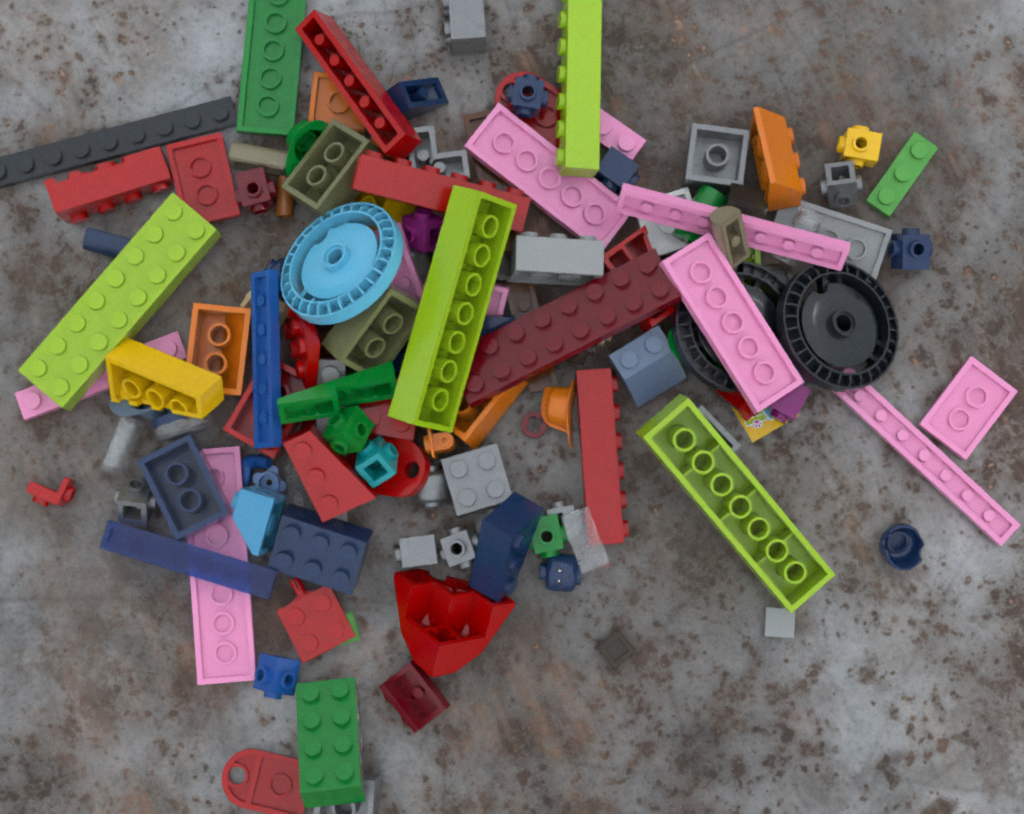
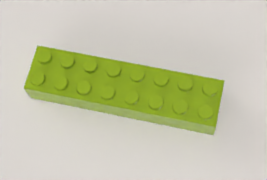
M453 185L391 401L389 417L412 425L452 433L517 204L482 191Z
M172 192L18 371L61 408L71 411L106 371L105 355L127 337L133 339L222 235L214 226Z
M679 394L635 432L777 602L792 614L836 575L689 397Z

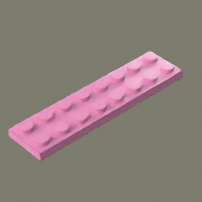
M241 447L202 449L231 507L235 493L240 492V488H244ZM231 516L187 539L197 685L255 680L254 675L257 669L249 551Z

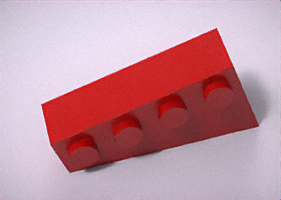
M160 146L123 156L121 158L122 163L116 164L114 161L97 164L94 171L90 173L80 172V170L68 173L66 180L57 183L54 177L43 180L55 213L68 224L78 225L88 221L91 215L97 213L105 215L115 211V206L123 203L127 205L135 204L143 200L142 196L153 193L157 195L170 189L169 186L174 185V181L163 150Z

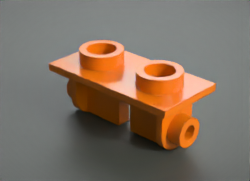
M427 428L428 435L423 436L425 451L428 455L431 454L432 458L439 460L438 454L451 452L455 449L456 439L450 433H435L434 430Z

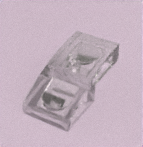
M587 506L561 516L582 575L584 576L611 566L589 507Z

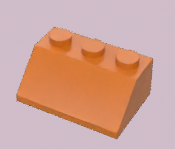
M753 107L749 140L765 210L773 211L798 207L801 204L802 195L806 194V184L804 178H799L798 174L800 159L798 152L793 153L792 149L794 144L793 130L791 127L787 128L785 117L761 107Z
M193 303L186 362L222 376L224 396H242L251 324V309Z
M524 381L473 408L470 407L463 393L451 434L472 450L477 449L528 385V382Z

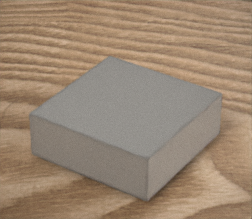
M765 607L763 636L794 638L795 611L791 614L785 608Z

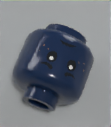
M559 554L558 556L548 557L546 563L540 562L539 580H545V587L550 591L572 592L576 585L581 584L582 562H577V558L572 554Z

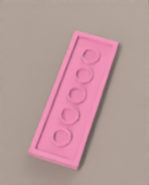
M499 102L463 147V150L466 149L467 153L512 188L524 191V197L531 198V203L577 239L583 235L595 236L596 240L604 241L605 249L629 217L628 215L615 212L619 196L596 178L559 176V166L555 165V152L557 148Z
M710 232L659 263L667 278L677 288L684 305L753 414L760 412L804 383V380L726 257L717 246Z

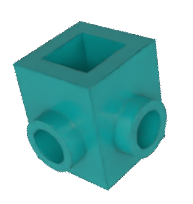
M381 435L372 441L368 439L362 451L356 453L355 469L372 488H375L397 474L398 451L392 443H387Z

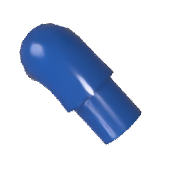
M261 454L245 456L242 460L243 485L247 486L249 484L253 468L269 469L272 466V459Z

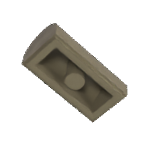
M235 141L232 143L229 160L234 169L248 171L263 167L268 175L287 176L285 162L288 151Z
M722 206L711 213L710 220L715 242L732 269H734L746 260L750 253L741 210L734 206Z

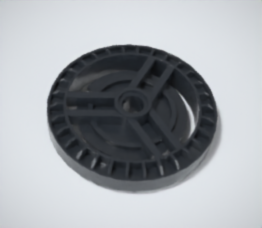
M743 261L733 270L742 284L744 281L751 283V286L743 284L774 335L778 336L776 309L786 284L775 273L765 267ZM683 301L676 303L672 316V335L682 362L697 379L711 388L726 393L741 394L729 374L715 367L702 354L699 348H703L713 361L723 366L698 325H692V316ZM695 331L697 333V337L699 340L697 342L695 341L693 332Z
M847 262L844 263L841 271L813 264L799 271L788 281L778 300L776 328L780 344L800 375L812 384L834 392L859 390L880 379L893 363L899 342V326L896 312L883 287L863 269ZM816 281L817 292H815L814 290L811 291L804 300L800 311L799 324V308L801 299L809 285ZM864 361L868 363L864 369L857 373H844L825 365L836 368H851Z

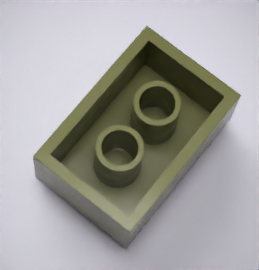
M333 118L281 187L299 204L319 217H325L328 211L353 203L359 195V191L349 189L358 154H366V150L382 152L369 139Z
M391 282L380 298L369 308L355 317L336 323L321 344L339 362L358 372L393 361L411 336L420 302L412 294Z

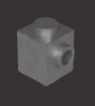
M434 534L399 539L400 545L394 546L396 563H402V568L404 569L439 564Z

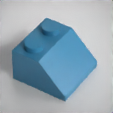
M256 485L240 488V492H236L233 497L231 509H234L232 518L252 555L260 556L271 552L288 495Z

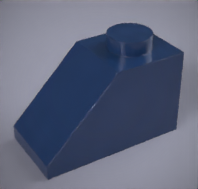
M438 77L401 81L386 91L407 120L416 118L449 103Z

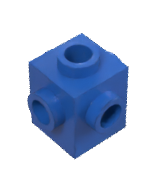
M260 653L254 675L253 688L264 691V697L281 699L282 694L294 696L301 661L284 656Z

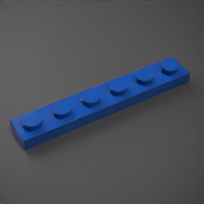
M272 269L251 273L254 449L282 447L283 430L277 405V399L281 398L280 285L278 270Z

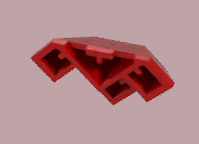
M422 569L394 573L393 578L402 636L414 662L431 677L455 673L482 653L515 607V601L507 595L497 603L475 589L468 587L469 581L446 576L444 581L433 578L429 575V571Z

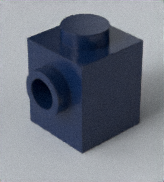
M611 146L600 161L599 171L595 176L612 192L615 193L617 191L620 193L623 183L636 185L640 179V176L637 175L640 165Z

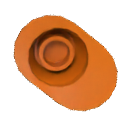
M575 379L572 380L571 386L546 387L541 403V415L549 427L567 433L570 449L573 448Z

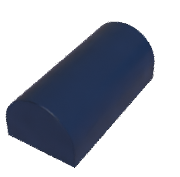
M88 227L83 239V249L116 258L130 242L131 238Z

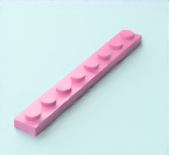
M623 183L615 212L700 235L710 232L714 238L710 215L718 207ZM741 214L748 247L837 271L842 270L850 251L851 242Z
M845 368L842 371L844 373H857L852 368ZM871 385L851 392L832 391L997 546H1002L1018 529L1020 524Z

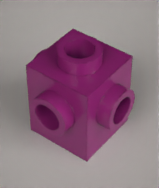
M426 208L415 209L414 213L402 216V228L409 247L414 248L419 253L434 251L444 218L433 214L430 209Z

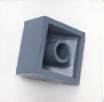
M659 325L610 354L607 359L637 408L687 378L679 359L670 350L668 339Z

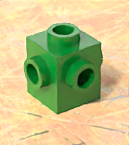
M357 405L339 408L340 412L333 414L329 418L322 437L339 455L361 452L366 446L367 439L375 424Z
M557 514L541 516L529 549H534V554L541 553L542 559L558 556V550L564 549L563 543L568 542L565 525H559ZM543 532L551 534L552 540L550 542H544L541 539Z

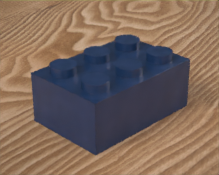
M188 434L137 460L176 541H184L233 516V511L195 436Z
M290 503L282 514L267 568L352 595L359 582L373 530L337 518H332L322 523L317 512Z

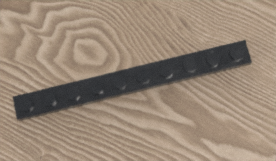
M229 96L1 156L0 189L127 156L153 147H161L236 127L237 116L232 98Z

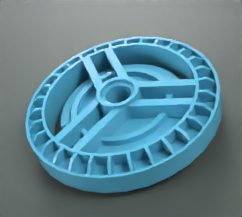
M349 203L328 211L325 217L320 216L296 239L284 261L280 286L286 304L303 320L318 325H331L357 316L378 300L394 279L403 255L401 229L383 208L373 203ZM368 226H374L379 229L380 246L376 234Z

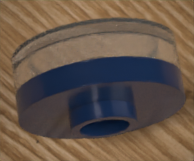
M166 409V415L151 420L157 442L178 440L188 434H197L214 425L211 413L203 419L173 414L170 409Z

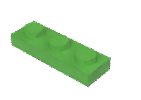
M914 132L864 203L888 219L938 147Z

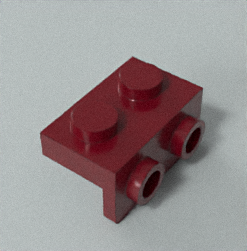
M414 660L410 661L379 686L386 701L394 706L401 715L403 723L411 728L414 733H417L450 706L432 680Z

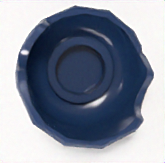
M906 523L891 525L883 532L879 541V551L886 563L898 570H911L922 561L921 549L924 546V542L916 528Z

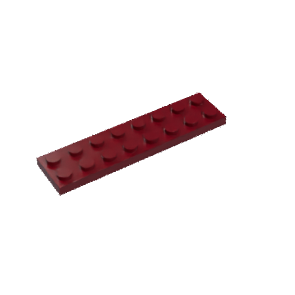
M654 248L607 272L602 278H596L479 338L464 389V395L470 407L473 408L682 301L677 288L660 267L659 263L662 260L656 249Z

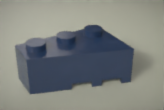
M514 492L482 520L469 582L471 588L497 603L505 595H511L518 584L519 572L544 510L542 506Z

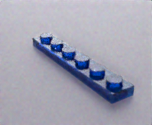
M112 520L107 522L99 547L270 600L279 572Z

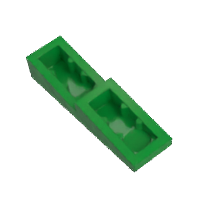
M390 361L278 398L277 405L281 424L331 417L333 414L340 412L339 407L393 399L396 388L393 362Z

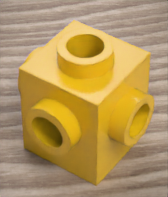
M854 125L852 128L848 127L843 136L839 135L836 152L840 153L839 162L853 160L855 169H863V166L873 168L878 162L883 133L869 131L868 127Z

